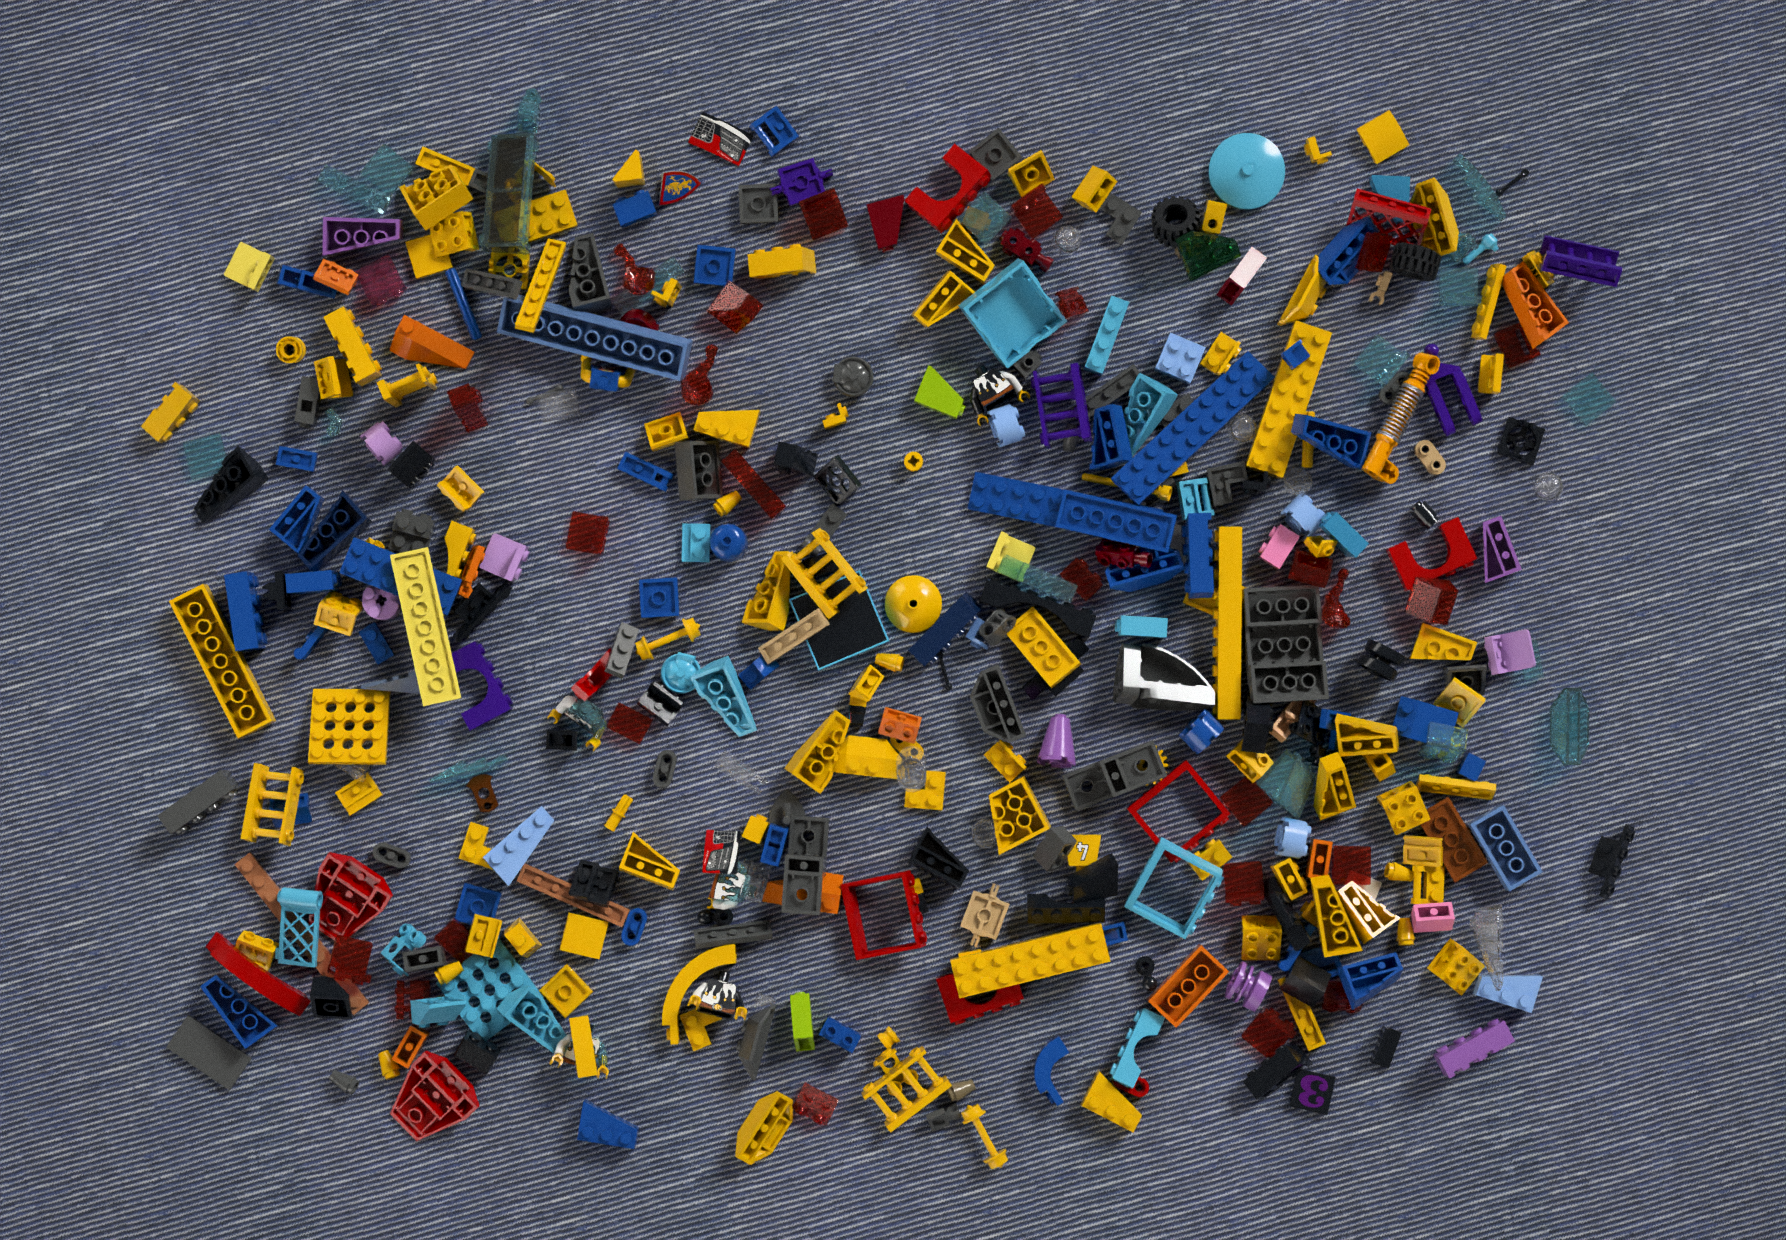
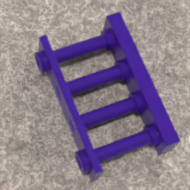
M1544 235L1539 251L1540 254L1545 255L1541 271L1617 287L1622 273V267L1616 266L1619 251Z
M1078 363L1070 364L1071 370H1068L1067 373L1041 378L1037 371H1033L1031 385L1036 390L1042 428V433H1039L1040 442L1047 449L1051 448L1050 441L1073 436L1082 437L1084 442L1092 441L1081 366ZM1066 380L1073 381L1074 388L1071 391L1043 396L1041 385ZM1072 398L1076 400L1077 407H1074V410L1046 415L1044 404ZM1073 417L1079 418L1080 426H1077V428L1053 433L1048 431L1047 422Z

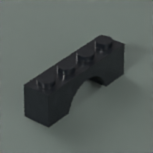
M1027 894V922H1105V899L1101 898L1080 903H1060L1050 899L1047 894Z

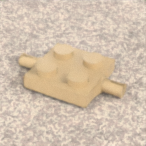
M992 883L989 894L973 890L960 927L968 929L973 933L970 945L973 946L974 944L975 947H977L981 937L997 939L1010 905L996 897L1000 886L997 885L995 888L996 884Z

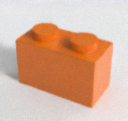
M1311 838L1306 877L1312 878L1328 875L1333 842Z
M415 1024L410 1025L391 1060L407 1069L410 1068L430 1033Z

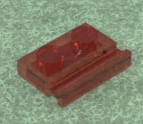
M1366 232L1356 268L1360 271L1382 272L1393 236L1386 233Z
M1078 286L1054 293L1060 299L1058 301L1059 309L1065 319L1089 312L1082 294L1079 295L1077 292Z
M618 702L606 727L641 745L653 719Z
M454 917L434 936V939L461 964L473 954L465 952L469 931Z

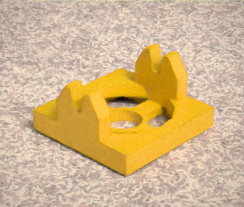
M491 249L488 273L496 275L495 272H503L509 278H513L517 273H522L520 281L523 283L520 290H528L530 251ZM508 256L507 263L503 266H496L502 257ZM514 256L521 260L523 267H517L513 263ZM511 264L515 267V272L512 275H507L504 269L507 265Z

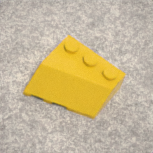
M452 165L432 172L429 178L424 180L418 178L414 180V184L408 187L405 184L399 187L411 211L425 231L436 226L438 222L451 216L453 212L473 200L471 193Z
M1025 776L1014 780L989 795L999 855L1051 828Z

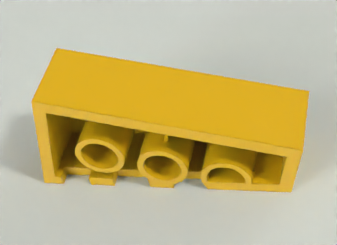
M343 306L324 316L323 318L335 341H338L337 345L340 352L347 358L346 364L349 370L355 374L353 376L355 382L360 386H364L381 377L380 370H382V367L378 360H373L371 356L373 350L369 343H364L362 339L364 333L360 326L356 327L353 320L356 318L351 309L347 310Z
M1330 875L1310 878L1321 949L1324 957L1363 951Z

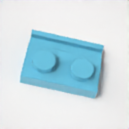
M682 523V562L710 563L711 524Z

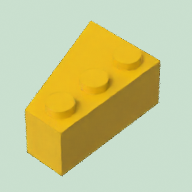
M956 219L937 248L936 255L982 284H985L995 265Z
M801 244L789 245L790 248L787 249L773 247L772 251L765 252V249L754 250V254H747L749 276L754 279L780 277V275L792 274L793 276L801 272L816 273L814 250L801 247Z
M947 271L913 311L911 316L924 327H929L958 309V305L975 293V291L952 271Z
M174 382L172 385L174 390L169 396L164 395L161 399L163 403L157 409L155 408L141 425L147 433L160 443L167 442L173 436L172 432L176 427L180 428L186 421L185 417L189 413L192 414L199 406L200 400L177 382Z
M760 410L699 412L694 432L750 449L761 412Z
M1336 714L1335 725L1340 757L1398 752L1399 740L1396 726Z
M1338 752L1322 757L1319 760L1313 807L1320 820L1356 808L1346 767Z
M632 833L619 870L673 891L680 875V870L638 837L637 834Z

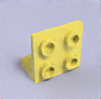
M240 242L224 276L259 292L275 258L268 253Z
M1001 531L986 568L1021 582L1036 548Z

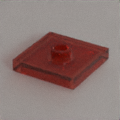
M1246 776L1219 797L1243 828L1273 804V801L1256 781L1252 783Z

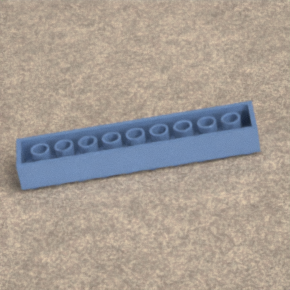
M518 294L517 300L503 298L497 333L681 381L686 375L693 342L691 339L550 302H545L534 333L515 329V322L525 296Z

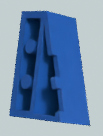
M305 485L269 530L299 554L309 540L324 498L311 487Z
M1396 952L1342 966L1339 978L1352 1010L1400 979L1403 967Z
M586 1099L583 1101L577 1140L635 1149L639 1132L638 1126L598 1107Z

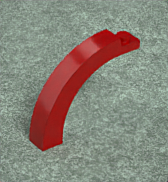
M216 931L206 945V948L211 952L210 955L251 988L288 1011L301 1016L311 1002L302 991L278 979L249 959L221 933Z

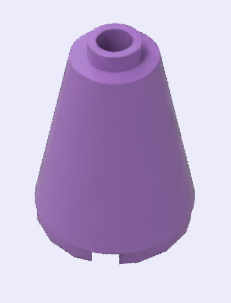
M1055 714V717L1050 718L1037 758L1038 764L1045 766L1046 763H1049L1053 768H1071L1072 765L1076 766L1070 719L1066 718V715Z

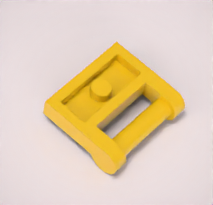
M1412 865L1414 881L1411 904L1444 902L1445 866ZM1424 871L1423 898H1421V876Z

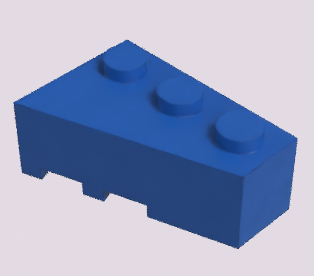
M1110 404L1095 409L1093 423L1094 443L1091 446L1093 454L1089 470L1103 471L1128 463L1132 459V453L1122 406Z

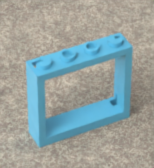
M1161 837L1129 893L1124 907L1186 939L1188 934L1191 935L1197 926L1194 923L1197 918L1201 919L1204 915L1206 902L1210 904L1215 895L1213 893L1214 888H1219L1224 878L1222 877L1223 869ZM1164 850L1213 875L1185 925L1137 901Z

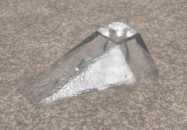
M1502 904L1476 910L1473 917H1470V929H1473V936L1496 991H1500L1503 986V959L1499 958L1502 955L1503 941L1499 940L1501 930H1503Z

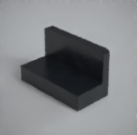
M1383 1025L1370 1062L1389 1069L1402 1032Z

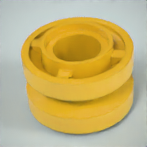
M287 336L278 341L276 354L285 363H298L306 354V346L300 338ZM289 345H293L294 347V353L292 355H290L287 351Z

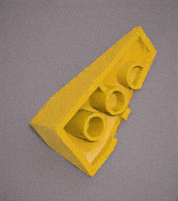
M834 710L797 750L784 769L821 794L832 779L835 761L839 757L837 753L844 742L850 720L837 710Z

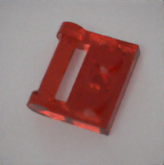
M1520 322L1493 334L1501 353L1504 354V360L1508 369L1541 355L1536 347L1532 349ZM1520 329L1530 352L1527 355L1524 354L1515 331Z

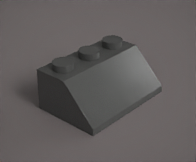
M688 441L674 444L680 501L709 500L723 497L718 441Z

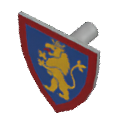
M684 171L663 172L660 175L662 182L659 205H666L684 199L697 189L701 184L700 181L692 174Z

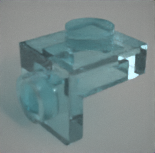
M1459 232L1457 251L1448 255L1454 262L1459 263L1470 248L1477 250L1479 246L1476 244L1474 236L1469 233Z

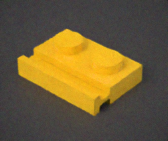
M369 772L364 773L335 792L349 816L383 796Z
M1403 836V864L1443 866V838Z
M474 913L465 952L493 958L502 920Z

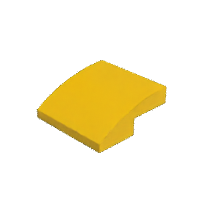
M1390 110L1356 129L1375 164L1382 162L1409 146L1402 129Z
M568 912L559 950L600 959L609 922Z

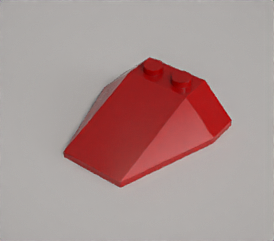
M329 852L319 867L314 890L322 891L323 893L319 931L338 944H341L386 908L393 896L385 879L352 856ZM314 914L309 915L308 923L310 925L314 923Z
M424 1051L411 1065L390 1115L418 1141L466 1120L480 1105L474 1086L447 1058Z

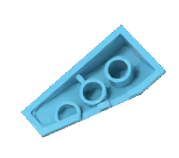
M528 985L508 993L496 1008L506 1019L552 1053L555 1052L558 1042L566 1036L544 998Z

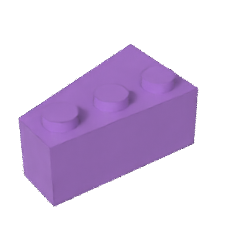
M1502 516L1483 522L1485 583L1522 570Z

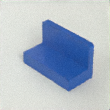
M308 793L299 795L294 825L312 822ZM270 799L269 810L284 812L286 800ZM271 818L275 828L281 827L282 819Z

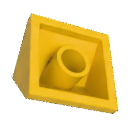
M635 149L612 179L616 187L645 185L642 157L638 150Z
M1042 150L1012 166L1007 172L1021 198L1028 196L1055 180Z
M680 412L644 424L653 452L690 440Z

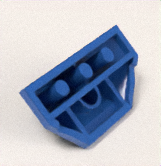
M1369 217L1362 218L1342 228L1319 254L1318 272L1328 285L1348 284L1371 258L1378 229Z
M1139 547L1140 553L1146 551L1153 554V561L1149 568L1135 563L1133 568L1126 567V569H1121L1117 565L1110 564L1106 568L1105 574L1110 589L1132 592L1169 581L1184 569V564L1177 549L1170 548L1169 553Z

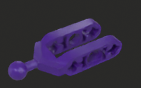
M1431 343L1425 346L1424 353L1438 357L1439 348ZM1440 362L1439 370L1429 377L1425 389L1444 434L1449 436L1456 433V429L1435 382L1438 379L1451 375L1471 424L1474 426L1483 420L1460 366Z

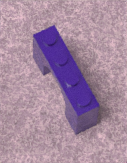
M477 641L452 653L456 674L466 669H475L485 676L488 683V692L485 699L480 704L461 713L469 731L512 710L511 705L513 704L509 694L505 695L502 690L504 687L500 677L496 678L493 673L495 670L491 660L487 661L484 656L486 654L482 643L478 644Z

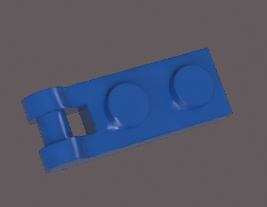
M626 451L617 468L665 492L668 489L667 484L669 480H672L674 474ZM657 474L663 476L660 482L655 480Z
M317 626L314 632L311 630L305 637V644L301 648L295 649L294 657L301 660L306 659L329 629Z
M1306 922L1304 928L1310 937L1315 927ZM1291 943L1286 949L1288 953L1285 958L1277 962L1278 968L1282 971H1288L1301 950L1295 951Z

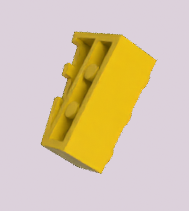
M1353 881L1337 891L1352 927L1363 944L1400 919L1396 914L1393 915L1386 910L1383 904L1373 900L1370 894Z
M1097 1070L1081 1105L1134 1133L1142 1114Z

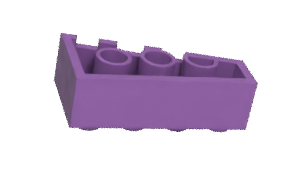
M1498 1018L1493 1019L1487 1023V1027L1483 1029L1478 1027L1470 1032L1471 1035L1465 1038L1461 1036L1453 1040L1454 1044L1448 1047L1443 1045L1437 1048V1052L1433 1056L1443 1075L1450 1079L1456 1076L1455 1071L1468 1069L1471 1065L1470 1062H1480L1488 1056V1052H1491V1054L1496 1053L1515 1042L1505 1021L1502 1019L1498 1020Z

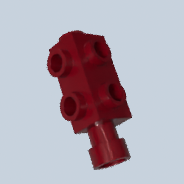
M1010 228L1009 231L1005 230L999 238L1001 241L1000 246L1003 247L1002 252L1010 257L1012 254L1023 260L1027 266L1028 264L1033 266L1035 263L1045 273L1048 271L1054 259L1041 254L1042 248L1038 241L1033 238L1031 240L1024 237L1025 233L1018 228L1015 230ZM1016 238L1017 242L1015 244H1011L1010 239ZM1031 248L1033 250L1032 254H1027L1025 252L1026 249Z
M1104 538L1095 549L1098 562L1104 566L1113 564L1121 569H1126V567L1133 568L1136 563L1142 567L1149 568L1153 561V554L1151 552L1143 551L1140 553L1138 546Z

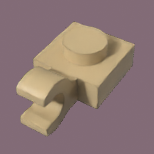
M1385 271L1382 275L1379 274L1375 284L1378 286L1377 292L1370 295L1369 302H1372L1373 297L1377 296L1380 299L1378 305L1381 306L1383 304L1384 295L1393 273Z

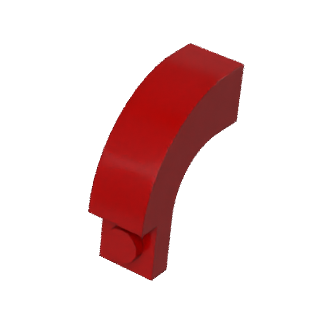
M612 647L606 651L584 677L571 687V690L574 691V694L579 699L584 701L591 699L613 676L604 672Z

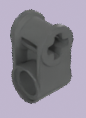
M997 608L980 626L979 633L988 645L995 646L1013 629L1016 624V618L1006 614L1004 609Z

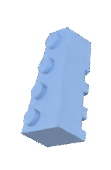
M542 806L539 807L482 858L503 882L509 886L552 825L554 819Z

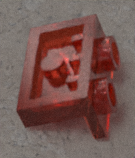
M1329 981L1323 994L1322 1009L1329 1012H1336L1338 1010L1346 1011L1347 1013L1360 1012L1363 1004L1352 1010L1342 983L1340 981Z

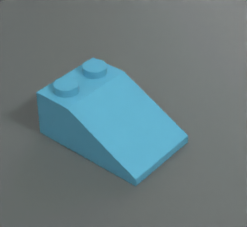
M450 996L410 1000L412 1024L418 1025L419 1028L430 1027V1023L448 1025V1021H454L466 1005V1000Z

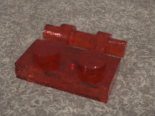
M397 980V988H395L397 998L396 1005H394L396 1019H404V1012H409V1019H411V1006L404 1005V994H410V1000L430 998V980H410V988H404L405 980Z

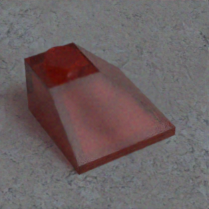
M728 280L706 311L737 334L755 318L764 305Z

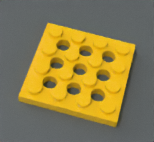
M313 689L308 763L386 765L391 691ZM335 704L337 708L334 712H327V706ZM354 704L356 709L351 713L346 712V707ZM369 704L375 706L374 711L371 713L365 712V707ZM329 722L335 723V728L331 731L325 729L326 724ZM349 722L355 724L351 731L344 729L345 725ZM366 723H373L374 727L372 730H364ZM333 741L334 746L331 749L324 748L325 742ZM346 741L353 742V746L350 749L343 748V744ZM365 741L373 742L370 749L362 747Z

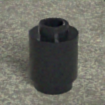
M1419 500L1411 507L1413 510L1411 515L1427 529L1439 520L1436 516L1437 513L1426 501L1421 503Z

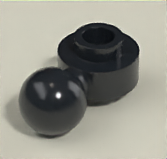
M704 909L698 913L697 919L703 925L715 921L717 925L725 926L732 922L733 913L730 909H717L714 913ZM722 913L727 915L726 920L720 919Z
M1142 956L1136 961L1135 969L1138 974L1144 976L1142 981L1143 988L1151 992L1157 988V980L1151 976L1155 964L1150 957ZM1143 962L1148 963V969L1142 968Z

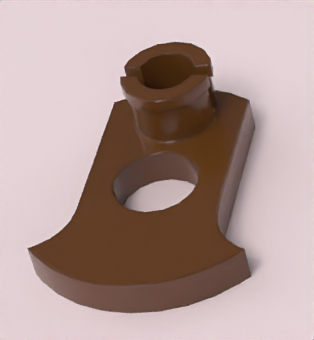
M488 774L477 775L470 779L466 787L472 789L480 812H490L499 806L491 785L493 776ZM481 788L489 790L488 798L482 799L479 796ZM487 802L492 804L490 809L485 807Z

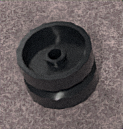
M1368 639L1364 649L1373 657L1361 654L1356 663L1369 673L1394 682L1398 672L1389 665L1402 667L1406 657L1377 641Z

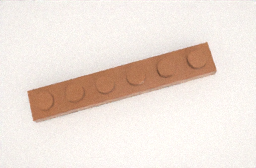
M524 863L517 878V882L620 927H623L630 909L612 901L609 902L608 908L574 898L568 894L571 883Z

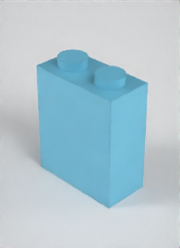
M1121 615L1119 619L1115 620V632H1118V636L1164 639L1167 638L1168 618Z

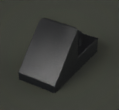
M547 730L546 749L577 751L578 731Z

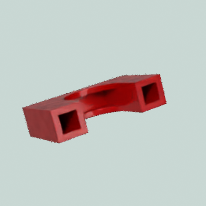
M956 144L942 158L947 166L961 176L962 184L959 192L949 200L937 201L916 187L904 200L912 211L941 234L952 225V221L957 216L963 213L965 206L976 198L980 189L987 186L992 177L988 169Z
M1459 517L1438 526L1447 545V557L1445 562L1437 569L1421 567L1415 561L1406 541L1386 549L1404 591L1410 590L1411 593L1421 589V584L1428 582V585L1439 581L1438 577L1443 574L1447 577L1456 573L1455 569L1460 566L1465 569L1474 565L1473 561L1477 559V556Z
M953 972L936 978L950 1023L955 1022V1025L966 1022L965 1018L971 1016L974 1019L982 1017L984 1012L989 1010L992 1013L1003 1009L1002 1006L1010 1004V1007L1021 1003L1020 1000L1024 999L1020 985L1017 984L997 989L994 996L986 1002L973 1003L965 997L959 998Z

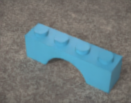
M1111 295L1083 370L1102 376L1129 305L1128 301Z
M1146 1008L1141 1009V1011L1137 1010L1133 1018L1135 1025L1133 1029L1129 1028L1125 1036L1128 1040L1125 1046L1122 1045L1118 1051L1117 1056L1120 1058L1117 1064L1113 1063L1109 1074H1112L1111 1080L1130 1089L1134 1088L1141 1069L1134 1060V1048L1143 1037L1157 1036L1165 1017Z

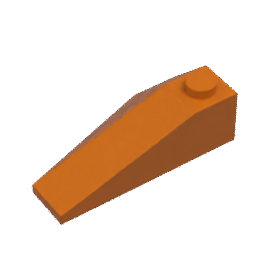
M406 315L403 316L395 331L389 350L406 360L467 369L475 353Z
M826 872V875L823 876L821 912L838 914L841 897L840 884H843L844 875ZM784 879L765 882L762 902L782 905ZM799 889L797 897L800 900L807 898V891Z

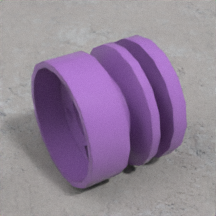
M1242 961L1231 974L1224 997L1230 999L1235 992L1233 1002L1237 1003L1243 996V1007L1255 1012L1270 986L1272 976L1260 970L1254 977L1252 976L1254 967L1250 966L1245 972L1247 963Z

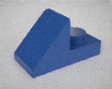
M761 655L738 676L751 690L780 665L776 660L771 664H767Z

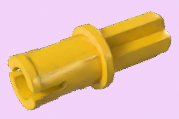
M624 794L616 808L612 809L611 816L606 824H604L606 828L615 832L622 818L626 817L625 813L633 802L630 796Z

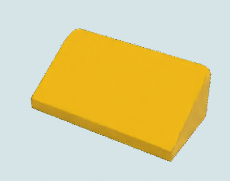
M870 664L861 672L848 694L869 702L885 676Z

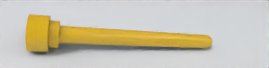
M1084 473L1081 476L1084 481L1118 487L1108 477ZM1160 486L1152 494L1157 495L1163 501L1169 502L1172 486Z

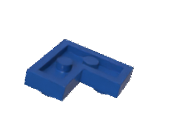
M1322 709L1319 728L1331 730L1328 749L1339 751L1335 725L1336 714L1351 716V713Z

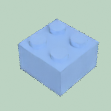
M1170 332L1154 371L1189 385L1206 347Z

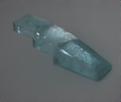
M1459 153L1452 162L1466 173L1462 180L1476 191L1471 198L1499 221L1504 220L1507 215L1489 183L1475 166Z
M1004 554L997 571L1068 603H1071L1078 585Z
M502 754L488 762L486 757H482L470 765L465 760H462L429 780L431 783L472 777L509 761V758L506 754Z

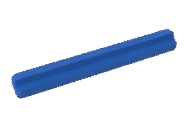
M455 268L445 271V274L472 340H478L482 337L465 291L461 287Z

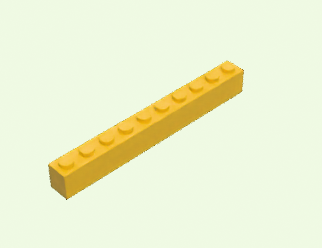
M1216 526V530L1213 531V541L1216 542V550H1213V561H1216V569H1213V579L1216 580V588H1214L1213 593L1216 607H1213V619H1216V627L1212 629V636L1216 638V645L1212 647V656L1215 657V665L1212 666V676L1215 677V684H1212L1215 692V706L1212 708V715H1215L1216 719H1241L1242 527Z

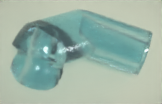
M331 407L325 411L326 416L330 420L329 428H327L326 432L329 436H337L341 430L342 420Z

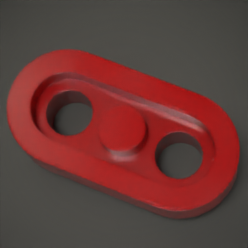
M1138 1077L1135 1086L1137 1084L1142 1086L1141 1091H1137L1135 1086L1130 1089L1112 1080L1116 1088L1135 1097H1143L1149 1091L1148 1082L1141 1077Z

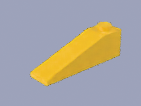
M789 551L774 552L764 571L766 576L761 584H757L755 589L758 591L753 600L749 599L742 619L743 624L768 631H784L789 614L790 570L781 558L789 553Z

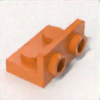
M323 258L314 274L313 280L349 295L352 288L357 284L359 274Z
M885 707L878 733L914 744L922 717Z

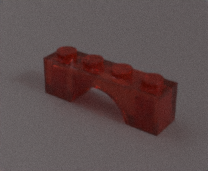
M736 449L721 461L772 520L787 508Z

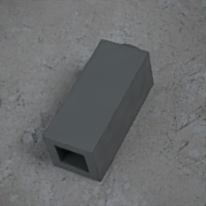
M302 376L294 422L299 423V427L310 429L311 426L317 425L321 397L317 379Z

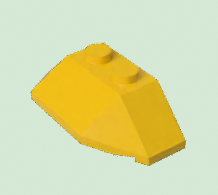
M1435 177L1417 183L1410 203L1431 208L1421 246L1437 252L1440 256L1457 251L1459 231L1447 193ZM1413 222L1415 230L1421 228L1423 225Z
M1317 255L1313 256L1277 325H1286L1296 320L1306 319L1309 314H1314L1318 306L1315 304L1318 297L1322 299L1327 290L1324 287L1326 281L1318 272L1319 257Z
M848 735L844 739L837 753L839 757L835 761L832 772L902 780L904 760L887 739Z
M776 1091L757 1101L737 1132L736 1158L752 1165L755 1161L772 1154L793 1121V1100Z

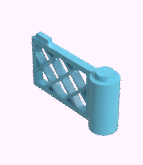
M283 887L277 895V901L281 905L279 947H276L275 959H278L279 964L315 968L317 967L319 921L323 893L322 891ZM287 911L293 912L297 916V919L292 924L286 918ZM307 913L314 914V923L310 926L303 918ZM299 920L306 927L301 934L293 927ZM289 929L296 935L292 942H289L285 937V933ZM307 931L313 936V941L309 945L302 937ZM298 939L305 946L300 953L292 945ZM288 947L295 954L292 960L284 959V951ZM308 950L312 955V962L305 961L301 954Z

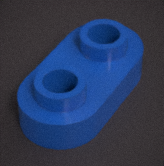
M634 908L629 912L621 934L622 941L626 945L633 946L640 941L647 922L645 910ZM636 914L641 915L640 921L635 920L634 916ZM629 932H633L635 934L634 939H630L628 937Z

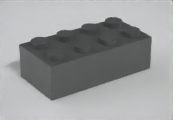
M219 770L157 816L170 834L183 835L191 829V824L203 821L207 817L206 813L214 812L222 807L221 802L236 797L238 795L237 791L241 787L228 770Z

